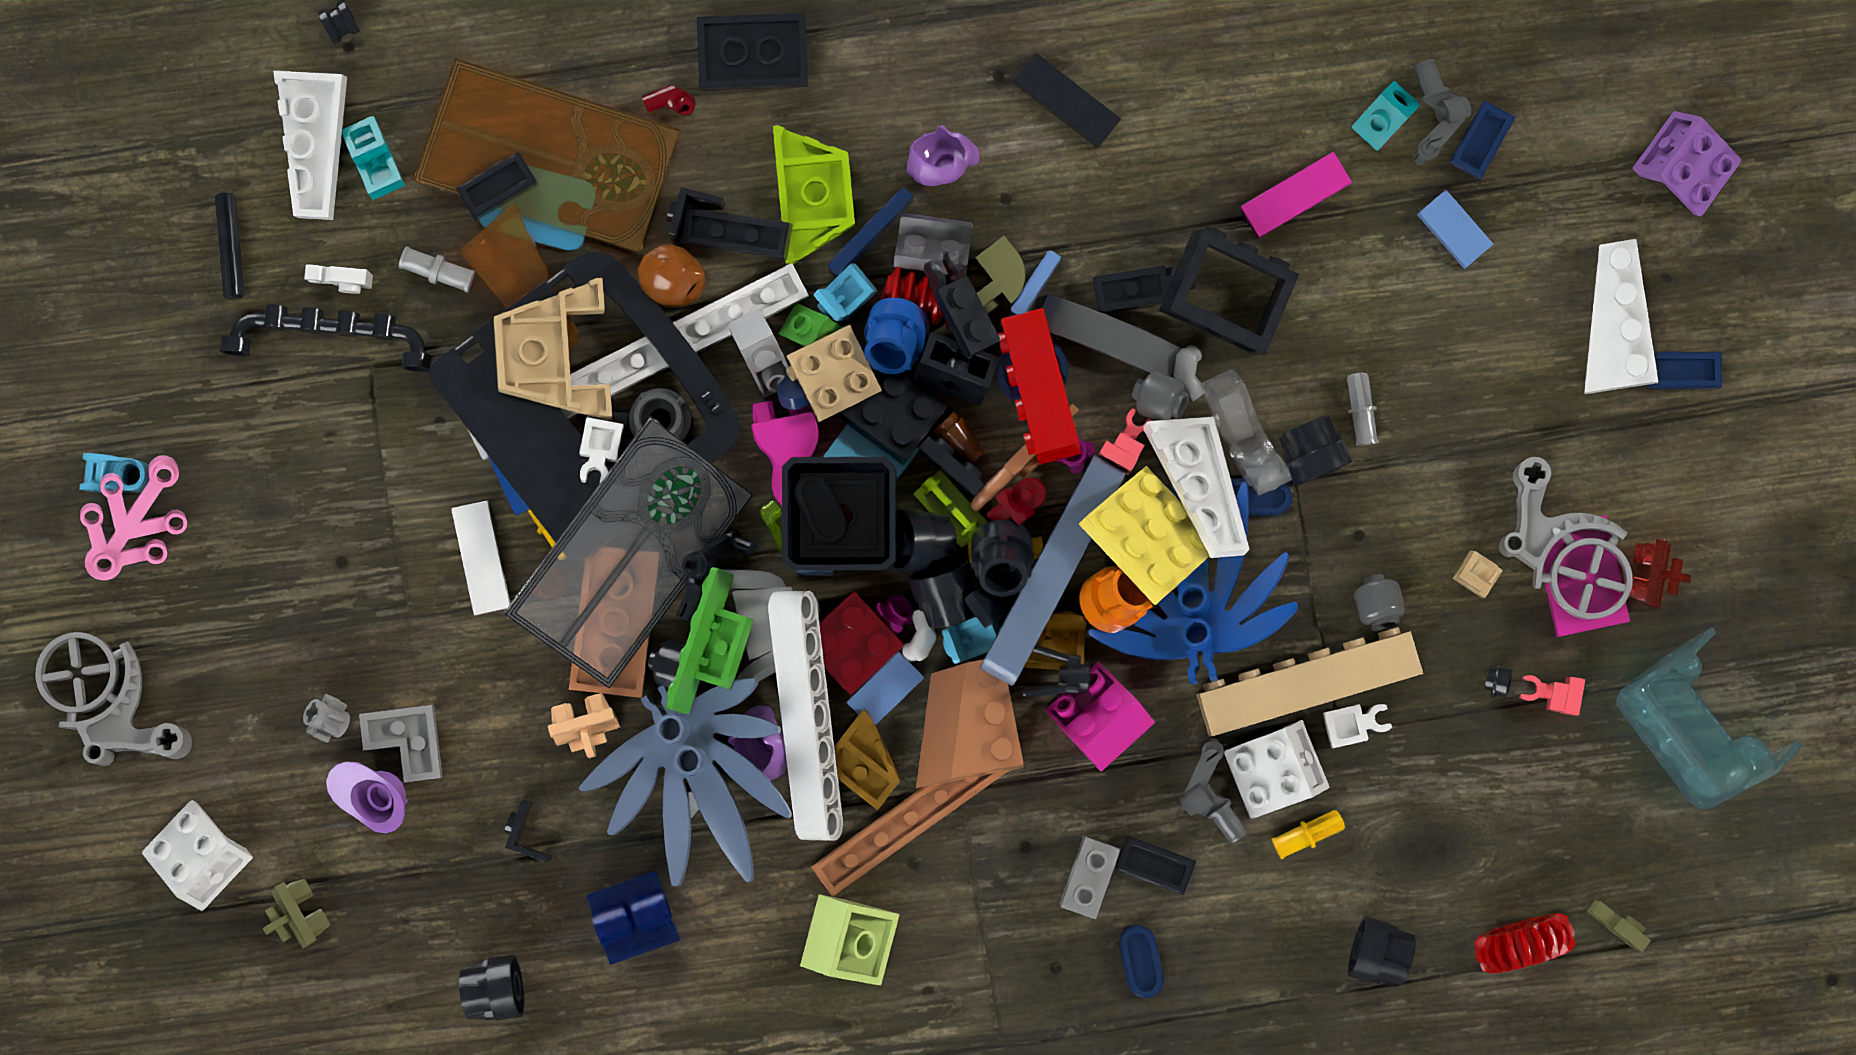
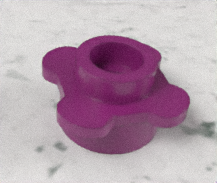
M1078 433L1077 437L1082 454L1055 461L1057 463L1063 462L1073 474L1083 472L1084 463L1089 457L1094 456L1096 452L1094 444L1081 440Z
M891 594L886 598L885 603L879 602L875 606L876 613L881 617L883 623L894 633H900L902 626L913 623V607L901 595Z

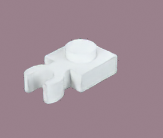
M306 265L304 279L311 283L334 284L339 286L338 291L360 294L361 288L371 289L373 275L366 269Z
M587 417L579 453L580 456L589 457V461L580 470L581 482L586 483L587 475L592 470H598L601 473L600 486L609 476L608 469L605 466L606 461L617 463L624 429L623 424Z
M1360 704L1323 712L1331 748L1367 741V729H1372L1376 732L1390 730L1392 728L1391 723L1379 725L1375 721L1376 713L1387 710V705H1374L1369 708L1366 714H1362Z

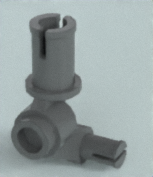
M1435 59L1420 62L1413 68L1424 93L1423 103L1435 109L1436 119L1440 122L1418 144L1413 158H1416L1414 161L1420 165L1434 159L1439 154L1440 148L1464 122L1465 118L1471 115V106L1465 96L1459 97L1454 95L1449 87L1444 86Z
M1211 738L1203 745L1202 754L1184 790V795L1179 799L1190 816L1198 813L1206 816L1207 819L1212 818L1227 838L1228 843L1232 844L1242 838L1248 832V829L1229 806L1232 803L1230 799L1215 795L1213 789L1208 784L1224 753L1223 746L1219 740Z

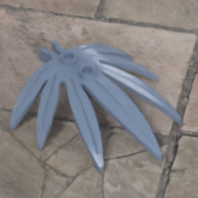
M756 679L736 680L733 682L731 690L717 686L694 698L689 714L667 709L668 688L660 686L657 689L662 695L661 704L665 711L662 706L655 704L652 696L646 695L641 698L643 705L652 711L655 724L618 747L594 769L579 787L580 791L587 792L608 785L628 773L643 758V761L624 788L609 823L607 833L609 835H616L640 812L655 786L660 768H665L663 828L672 886H680L682 884L690 853L691 813L685 779L689 783L696 803L709 829L727 858L746 882L754 880L751 848L741 812L726 781L714 765V761L736 783L762 804L785 818L792 816L786 801L767 776L743 755L714 737L716 733L738 738H763L781 732L780 726L758 717L740 714L715 715L716 712L727 710L744 701L757 687L758 681Z

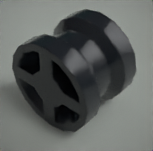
M345 0L338 1L336 6L330 10L322 9L317 12L334 44L340 42L342 36L348 33L354 35L360 32L359 26Z

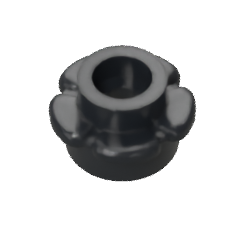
M1499 663L1497 669L1490 668L1487 675L1485 689L1491 691L1492 698L1496 696L1506 698L1510 688L1513 670L1503 668V663Z

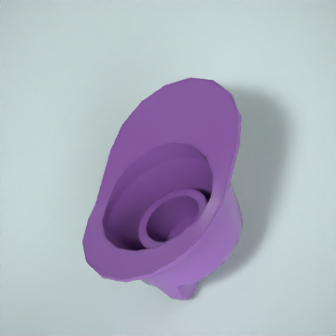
M348 761L337 764L329 771L326 780L327 790L332 800L341 809L375 832L389 833L395 831L402 824L408 799L406 798L403 783L397 776L390 772H375L358 762Z

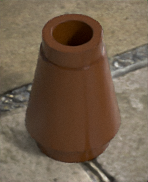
M954 411L945 416L932 429L937 435L935 440L938 437L944 440L955 450L954 454L964 462L968 461L972 464L985 452L980 447L981 445L963 415L959 417Z

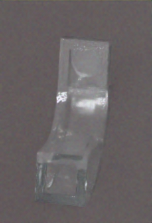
M1234 368L1200 383L1216 425L1249 486L1252 485L1257 494L1261 495L1291 481L1289 469L1266 436L1254 410L1247 387Z

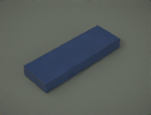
M901 188L828 263L829 271L837 278L850 264H854L913 203V195L905 188Z

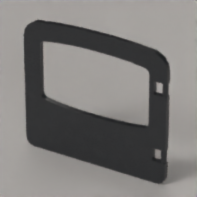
M598 251L587 252L578 256L564 266L557 274L547 281L545 280L500 313H505L537 300L540 302L556 296L552 288L568 276L575 284L572 289L588 284L593 279L602 278L603 292L621 308L660 354L706 423L705 431L687 445L713 464L728 453L737 443L740 434L739 417L714 377L659 305L641 289L640 284L611 255ZM493 318L475 331L472 336L434 361L429 369V378L555 543L558 544L601 487V473L598 470H592L587 475L586 483L581 482L580 470L589 461V457L580 456L579 452L583 437L560 408L498 392ZM478 343L484 352L467 364L460 355ZM678 451V452H676L674 455H672L670 458H668L667 460L672 459V458H676V457H689V456H687L686 454H684V453ZM605 463L610 475L613 470ZM682 466L683 474H686L690 468ZM674 468L669 470L674 476L679 474ZM663 474L659 477L663 480H668ZM618 476L598 505L606 511L629 510L637 512L639 510V495L643 484L626 486L620 481ZM667 487L664 488L663 495L669 493ZM651 489L650 494H651L654 498H655L656 491L653 490V489ZM661 497L658 498V499H656V500H654V501L649 502V503H648V506H650V505L654 504L655 502L659 501V500L661 499ZM590 514L562 552L570 560H584L633 524V522H603L593 514Z

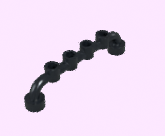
M267 304L265 313L255 312L243 315L233 324L229 336H222L220 352L240 357L249 356L251 340L244 338L246 331L252 327H264L277 331L285 329L300 330L311 334H320L322 332L335 333L346 337L369 336L381 340L402 339L410 345V351L403 352L402 369L413 372H429L432 356L425 353L424 341L421 335L411 327L396 324V317L388 314H375L374 322L359 321L360 314L353 311H338V318L330 319L323 318L324 311L318 308H302L301 316L287 315L288 308L285 306Z

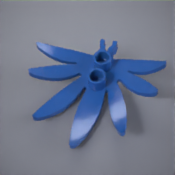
M1170 482V491H1171V492L1178 498V500L1181 502V500H1180L1178 494L1176 493V491H1175V489H1174L1172 483ZM1243 482L1238 491L1236 501L1247 538L1249 526V488L1247 483ZM1284 552L1268 566L1244 591L1230 611H1226V607L1237 584L1244 555L1218 557L1213 592H1210L1208 559H1206L1177 586L1179 592L1177 597L1172 590L1158 603L1159 607L1167 615V619H1161L1149 609L1146 615L1132 624L1141 630L1155 635V637L1127 630L1107 633L1098 629H1090L1089 634L1093 639L1112 649L1140 658L1154 660L1189 658L1191 664L1188 667V680L1190 684L1198 683L1196 676L1200 670L1199 656L1203 655V664L1209 670L1211 682L1218 681L1217 671L1213 664L1215 654L1241 650L1266 639L1280 629L1298 610L1296 602L1288 603L1268 610L1241 625L1271 595L1285 571L1289 555L1287 552Z

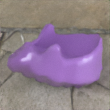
M939 125L936 131L929 134L924 133L922 137L912 143L909 150L906 172L922 185L937 186L952 183L959 179L966 169L979 163V151L966 136L950 132L944 125Z
M758 705L743 713V715L758 717L777 725L774 712L770 706ZM782 729L779 734L763 738L729 737L728 743L733 745L734 750L752 762L770 781L779 778L780 775L785 773L787 760Z

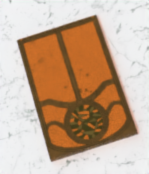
M455 58L451 65L452 68L422 156L414 173L413 181L460 196L456 187L519 151L538 185L502 205L499 209L640 254L677 141L680 138L681 130Z

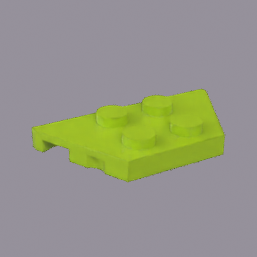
M776 125L773 126L781 219L783 222L793 224L787 260H785L787 266L791 263L795 264L855 226L848 152L834 146L829 147L818 140L807 136L803 137Z

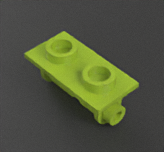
M941 470L927 479L914 493L915 497L930 513H935L936 516L950 517L956 531L957 543L961 548L968 543V540L972 539L973 534L979 527L988 523L978 511L971 509V503Z

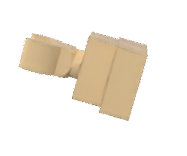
M1469 551L1452 579L1481 598H1486L1503 570L1478 552Z

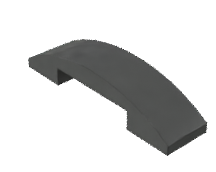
M1047 295L1043 309L1051 336L1066 342L1069 340L1133 366L1135 370L1147 375L1153 371L1168 376L1172 375L1176 355L1182 348L1096 310L1059 297Z

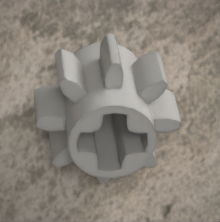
M328 694L324 695L322 701L318 699L312 700L306 707L303 715L304 723L309 726L306 733L326 743L329 742L331 736L341 737L347 730L350 722L349 713L344 711L347 704Z

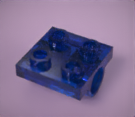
M657 870L586 895L592 911L591 916L596 934L602 947L605 949L610 965L681 940Z

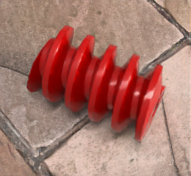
M896 267L891 275L888 276L881 300L901 298L918 305L927 316L929 313L931 314L932 325L937 326L944 317L932 294L934 291L932 287H929L926 275L922 277L919 283H915V271H910L905 279H902L901 268ZM945 319L946 329L949 330V325Z

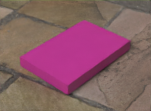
M1607 515L1600 516L1607 519ZM1580 530L1570 533L1575 542L1588 538L1601 539L1608 542L1611 537L1610 534L1597 530ZM1562 538L1549 551L1542 573H1550L1555 557L1566 547ZM1584 545L1572 549L1560 563V566L1584 572L1587 575L1586 579L1580 581L1557 574V584L1562 597L1575 609H1578L1584 586L1592 584L1593 590L1586 613H1600L1608 610L1618 601L1622 594L1621 592L1595 584V580L1598 578L1618 583L1622 582L1616 557L1606 549L1603 550L1597 573H1589L1588 570L1595 548L1594 545ZM1544 582L1556 637L1630 622L1626 602L1613 614L1600 619L1587 620L1574 617L1557 604L1551 593L1549 583Z

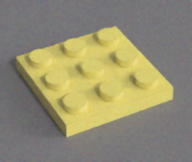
M1147 466L1079 523L1085 532L1154 605L1158 604L1210 557L1183 504Z

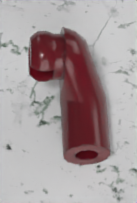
M668 85L642 96L648 113L662 107H667L681 116H689L694 112L696 106L694 97L675 85Z

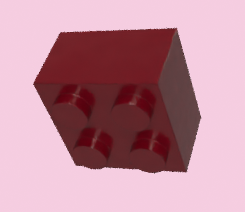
M855 592L851 593L819 623L824 667L851 696L905 646Z

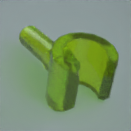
M771 500L761 507L760 515L772 532L779 553H782V533L776 524V521L782 517V511L776 502Z

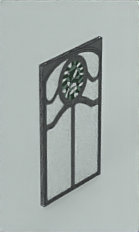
M650 417L503 614L507 616L508 620H513L595 678L602 686L610 688L687 585L685 580L689 578L682 568L685 556L699 551L723 536L752 498L753 494L750 493L748 488L742 487L660 425L658 420Z

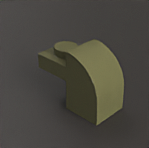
M1003 236L975 257V264L990 282L977 292L988 315L1000 306V303L997 301L1000 297L1011 308L1023 290L1025 282L1023 261L1015 248Z

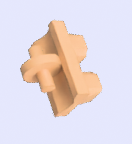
M602 693L584 699L588 712L584 716L575 718L573 707L570 703H564L551 708L552 725H549L548 729L550 737L554 738L557 746L569 743L571 752L585 749L588 758L596 757L595 746L607 742L605 732L620 728L618 717L612 707H609Z

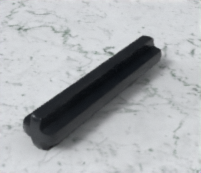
M225 192L215 196L222 288L224 298L227 300H238L244 298L245 294L237 201L235 194Z

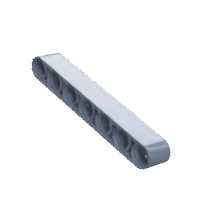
M1094 454L1031 570V577L1027 578L1026 585L1016 598L980 669L1011 686L1014 685L1092 539L1079 523L1118 490L1127 471Z

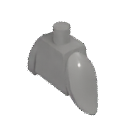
M721 569L734 575L730 590L734 591L732 592V597L737 614L754 619L745 646L748 660L752 662L737 675L735 681L756 679L759 682L776 673L768 613L769 599L774 592L793 591L792 587H786L781 577L771 572ZM815 596L817 602L818 617L821 618L819 604L817 601V597Z

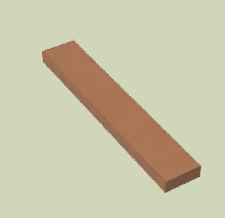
M1008 771L922 787L815 863L811 868L833 897Z

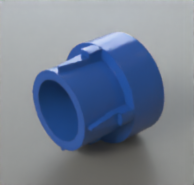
M901 298L883 299L872 307L864 329V336L867 342L864 354L872 369L886 374H898L906 369L911 370L913 362L917 361L924 348L930 329L929 319L925 312L913 302Z

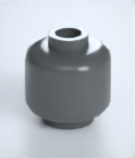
M1153 371L1144 380L1138 379L1132 392V399L1136 400V409L1139 415L1154 421L1180 419L1188 403L1189 393L1185 392L1184 383L1181 380Z
M1382 574L1372 575L1363 579V585L1354 593L1359 619L1363 625L1371 627L1372 631H1384L1400 624L1399 619L1406 613L1398 582L1392 579H1385Z

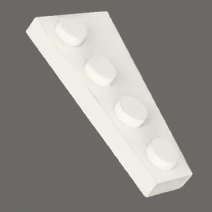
M274 71V79L278 85L280 100H278L279 115L282 116L285 136H283L284 151L287 152L289 162L287 172L293 216L306 219L333 220L347 77L343 74Z
M1636 239L1599 245L1585 394L1658 383Z
M1214 417L1148 421L1143 429L1210 558L1245 555L1249 550V545Z

